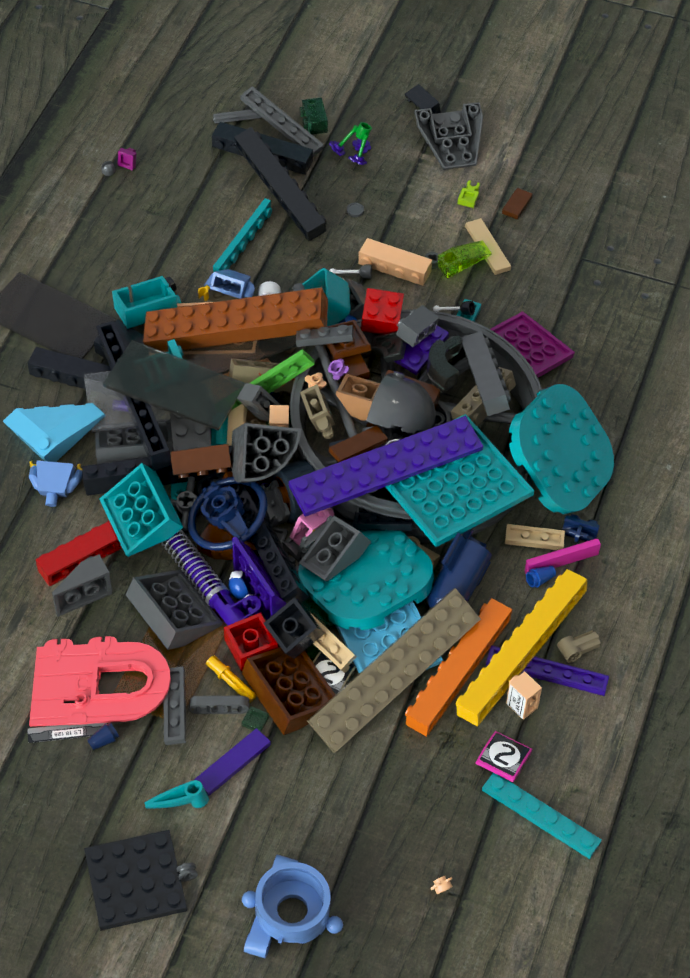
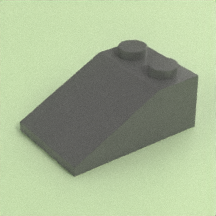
M333 516L299 564L327 582L359 559L371 541L354 527Z
M100 554L80 562L52 592L57 617L112 594L110 573Z

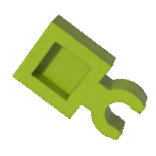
M469 180L467 187L462 188L457 204L474 208L479 197L480 183H477L476 186H471V181Z

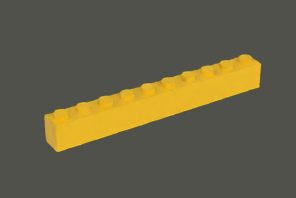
M568 569L557 577L553 587H549L543 599L537 601L534 610L525 616L520 627L514 629L511 638L504 641L501 650L492 656L487 667L481 669L479 677L469 684L465 694L458 697L456 701L457 716L477 727L508 690L510 680L515 675L519 676L587 592L586 578Z

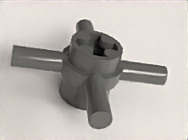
M193 476L188 477L186 491L181 492L177 499H170L173 507H177L178 511L182 514L181 523L183 528L181 530L184 532L188 531L189 512L197 498V495L193 493L196 479Z

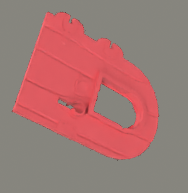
M105 636V642H102V637H95L88 644L74 645L67 638L61 639V644H58V639L49 640L45 643L44 647H37L29 726L113 723L142 718L154 711L163 702L169 691L171 675L167 661L158 650L149 645L139 642H118L115 637ZM139 671L148 677L146 685L139 691L130 694H99L98 685L101 673Z

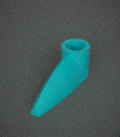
M194 780L153 797L145 802V808H171L190 803L194 808H202L208 803L209 796L202 783Z

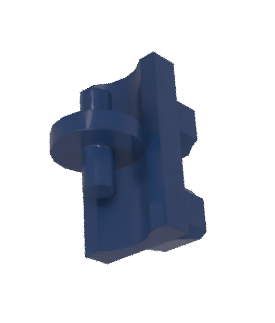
M571 514L570 516L566 515L562 530L565 531V535L574 537V542L578 543L579 539L584 541L596 539L600 525H598L597 521H584L579 516Z

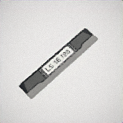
M107 723L28 728V743L90 737L104 724L107 725Z

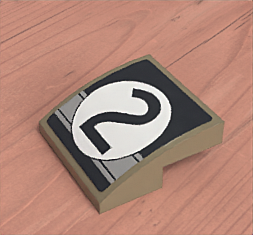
M322 651L318 653L313 661L335 695L348 684L357 671L355 664L351 663L349 670L344 673Z

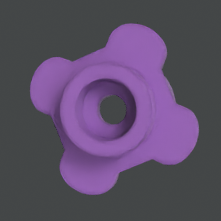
M338 359L331 362L328 372L332 373L334 380H339L341 376L349 372V367L345 366L343 359Z

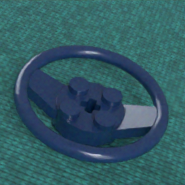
M234 477L224 478L215 483L212 482L210 486L202 489L203 492L194 501L188 516L189 533L199 546L214 551L228 550L233 548L232 540L213 543L204 540L198 534L195 521L200 506L203 515L212 525L217 526L219 529L226 528L233 537L236 536L245 542L257 532L264 521L268 506L267 496L264 489L257 482L237 483ZM242 484L254 489L259 497V512L249 529L242 517L244 514L243 502L237 492L228 485Z

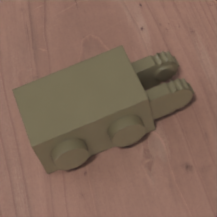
M316 384L301 391L300 394L308 416L317 432H321L324 438L331 439L334 436L332 426L335 425L326 398Z

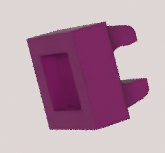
M120 148L118 150L117 165L133 170L136 167V150Z

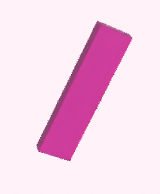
M593 539L527 559L524 571L527 573L530 569L547 566L557 568L599 554L601 543L599 539Z

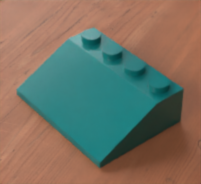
M143 463L99 499L123 551L128 557L170 539L183 528L156 471H153V469Z

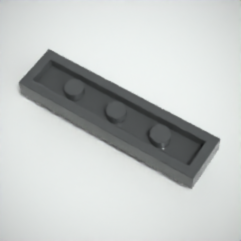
M184 667L170 668L171 683L164 699L165 745L186 743Z

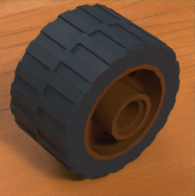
M307 460L287 464L271 476V482L277 480L280 486L277 488L282 494L283 503L287 504L291 513L287 521L290 524L296 523L303 512L288 483L290 480L315 471L314 467Z

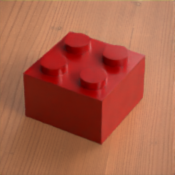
M367 288L361 330L378 334L396 332L398 330L397 324L401 317L404 293Z
M261 612L224 627V640L241 671H243L247 658L278 648L277 641L263 624L265 619Z

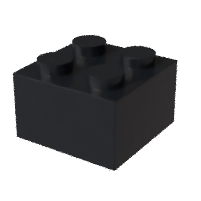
M295 597L263 623L285 654L293 659L325 634L305 605Z

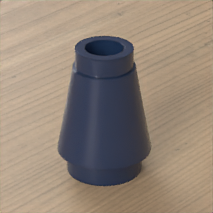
M109 723L107 725L104 724L87 741L91 748L95 750L115 742V739L120 736L112 723Z

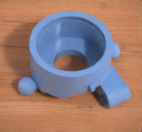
M276 855L273 867L262 876L257 885L256 892L247 891L242 896L243 905L247 908L255 907L256 915L251 931L246 939L245 953L266 958L272 937L277 939L280 944L282 942L303 944L315 939L319 934L321 935L325 928L332 934H337L342 930L343 922L338 916L329 917L330 889L327 881L318 870L307 864L300 863L298 860ZM297 898L303 901L308 911L305 918L300 922L287 923L278 915L277 908L279 904L285 899Z

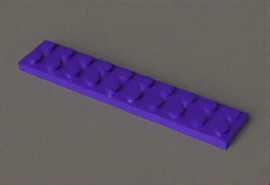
M463 416L290 480L288 485L306 517L482 451L483 445L467 417Z

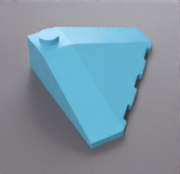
M93 403L76 406L74 404L60 405V407L43 406L34 407L33 409L16 408L3 420V423L43 461L57 462L106 415Z

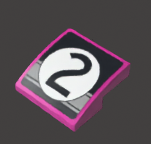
M495 731L483 748L476 764L514 782L533 749Z

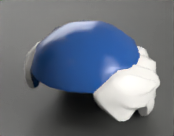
M234 571L231 573L228 583L231 595L239 600L247 596H253V594L248 592L244 581L241 579L243 572Z

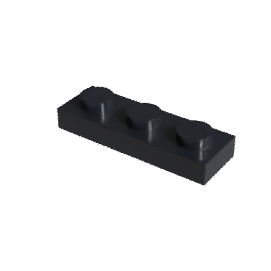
M355 511L353 527L357 530L412 531L414 521L413 519L390 517L371 511Z

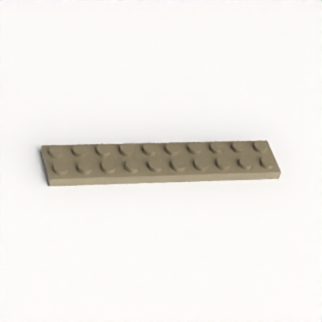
M456 588L452 589L310 717L307 722L330 750L336 753L480 621V617Z

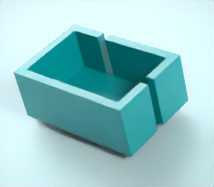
M163 276L131 285L133 300L131 303L128 287L112 291L114 309L127 329L144 324L146 312L177 308L176 295Z

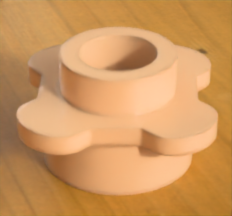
M318 372L311 376L307 375L305 382H308V388L316 384L320 390L324 388L326 381L322 378L323 374Z
M443 876L433 881L435 885L431 887V890L435 889L436 893L440 894L452 888L453 886L450 882L452 877L446 879Z

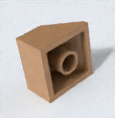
M346 374L336 391V396L350 416L365 421L380 383Z

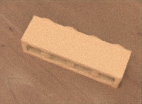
M369 238L366 239L359 251L358 264H371L372 269L424 286L431 273L432 259Z

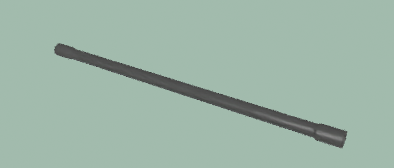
M297 283L293 286L294 291L305 290L302 283ZM325 344L315 345L350 438L358 433L352 417L336 396V391L340 384L338 380L333 379L332 373L328 372L331 360Z

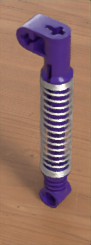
M180 529L179 534L177 532L170 539L161 543L168 550V553L172 555V559H175V563H178V566L182 568V572H185V576H188L189 581H192V585H195V589L199 590V594H202V598L205 599L208 606L217 611L227 626L260 612L262 614L261 601L256 596H247L236 603L232 600L228 588L218 578V575L215 574L204 557L201 556L184 531Z

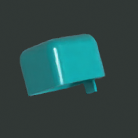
M322 268L303 283L305 290L322 287L328 299L327 326L338 324L350 314L349 284L345 279Z

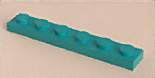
M265 198L213 265V273L229 269L237 261L239 254L245 251L248 242L254 239L257 230L261 229L264 221L271 216V200Z
M495 773L490 776L482 787L483 792L588 859L592 857L601 844L602 839Z

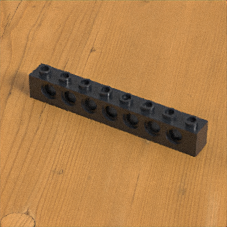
M232 484L230 487L237 492L243 502L244 514L242 517L249 529L258 515L260 503L251 487L242 484ZM265 516L262 525L251 537V540L281 598L286 603L294 597L303 602L309 598V595L268 517Z

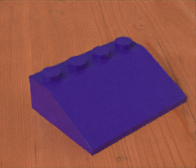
M235 536L232 538L234 571L243 572L241 579L244 581L248 592L260 599L262 614L268 620L287 603L281 598L261 557L257 556L252 548Z

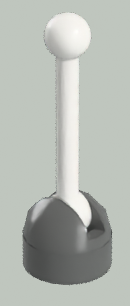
M371 264L363 265L359 270H335L334 268L329 270L334 274L359 273L365 279H371L372 277Z

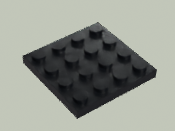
M170 830L84 848L100 931L187 911L181 879L179 880V873L176 870L178 866Z

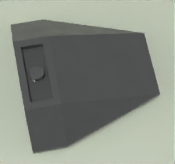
M480 102L463 104L462 111L432 114L431 108L414 110L417 127L443 170L476 166L483 120Z

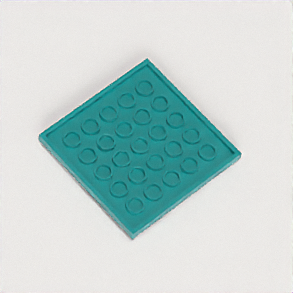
M466 414L460 417L466 416L483 445L482 451L386 486L387 490L435 547L455 538L457 533L462 534L534 495L533 488Z

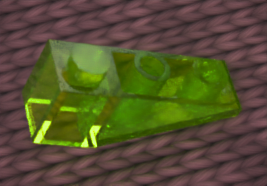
M483 240L455 246L438 255V267L445 277L449 278L489 257L492 253Z

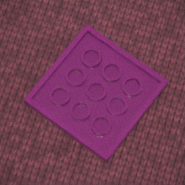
M523 311L490 329L507 340L524 356L537 378L572 359L575 354L573 350Z

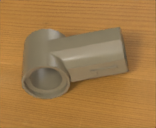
M591 630L574 638L572 636L564 637L558 642L557 647L566 661L572 663L577 661L582 654L599 648L601 643L596 631Z

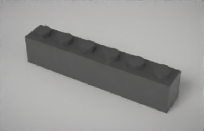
M482 331L461 337L463 350L487 416L510 410L508 404L511 401L510 394L498 367L497 360L494 357L488 337L484 338Z

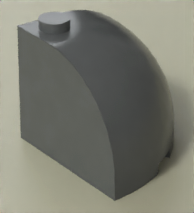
M394 371L387 374L381 381L366 422L386 428H396L398 426L401 427L402 432L415 434V432H422L434 427L435 407L429 393L419 383L405 378L403 373Z
M244 423L232 431L231 466L234 480L237 483L256 482L280 471L296 452L301 437V429Z

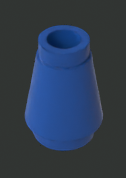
M553 566L530 569L526 573V581L530 587L538 588L555 577L556 570Z

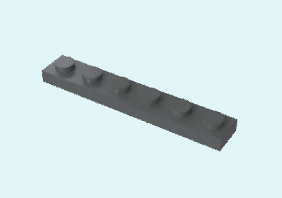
M253 86L240 95V100L291 142L313 149V157L323 149L324 144Z

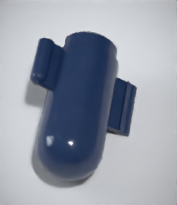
M470 529L462 535L457 533L441 562L443 566L427 597L430 609L454 588L458 590L468 603L476 586L483 579L491 563L492 554L486 549L485 543L471 536L474 530Z

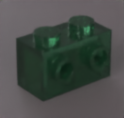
M322 97L302 100V107H299L300 117L304 118L302 119L303 128L307 129L311 135L328 133V119Z

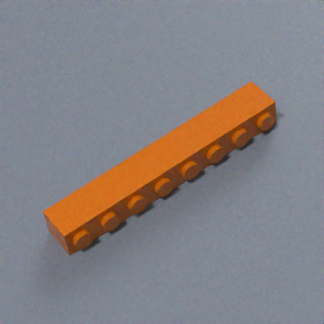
M491 598L488 604H483L479 612L481 620L459 639V644L456 647L453 646L451 648L448 659L446 661L443 660L438 667L437 674L429 678L427 688L419 692L416 697V703L413 706L410 705L406 710L407 726L426 737L429 735L487 654L491 645L494 644L510 622L511 608Z

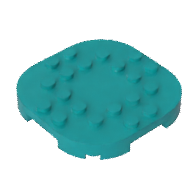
M556 384L536 393L537 397L521 413L514 416L509 428V433H512V442L509 443V447L517 467L524 466L541 492L538 498L540 502L554 513L560 512L562 515L587 507L608 483L613 473L614 455L606 432L581 394L568 385Z
M358 530L371 543L359 559L327 582L302 565H299L298 576L309 597L328 614L330 622L348 630L350 626L360 627V630L372 629L385 623L384 617L413 600L419 604L430 594L434 580L432 561L402 531Z

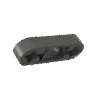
M194 696L190 698L189 710L194 714H244L249 711V698L246 696Z

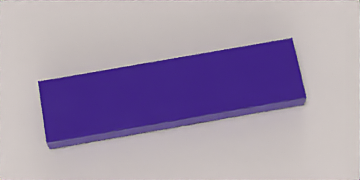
M256 728L194 780L200 781L208 796H210L271 745V741Z

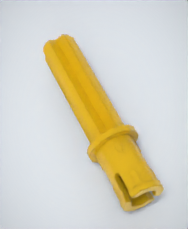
M215 655L208 659L206 665L218 675L219 679H223L240 696L248 697L249 703L256 698V694L230 671L231 667L223 664Z

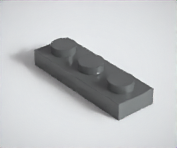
M340 325L330 328L321 327L312 330L302 329L296 333L297 347L353 341V325Z

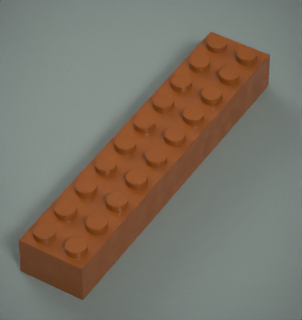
M322 287L148 311L146 312L143 343L151 354L168 352V341L175 339L177 346H181L182 350L292 336L302 329L312 330L327 327L328 299Z

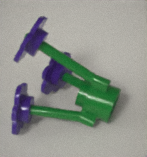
M360 122L359 126L354 125L350 133L341 142H329L331 149L339 156L345 155L343 144L356 132L358 139L354 140L352 145L359 153L348 158L361 165L367 164L362 153H367L368 150H371L370 142L367 141L372 127L365 122Z

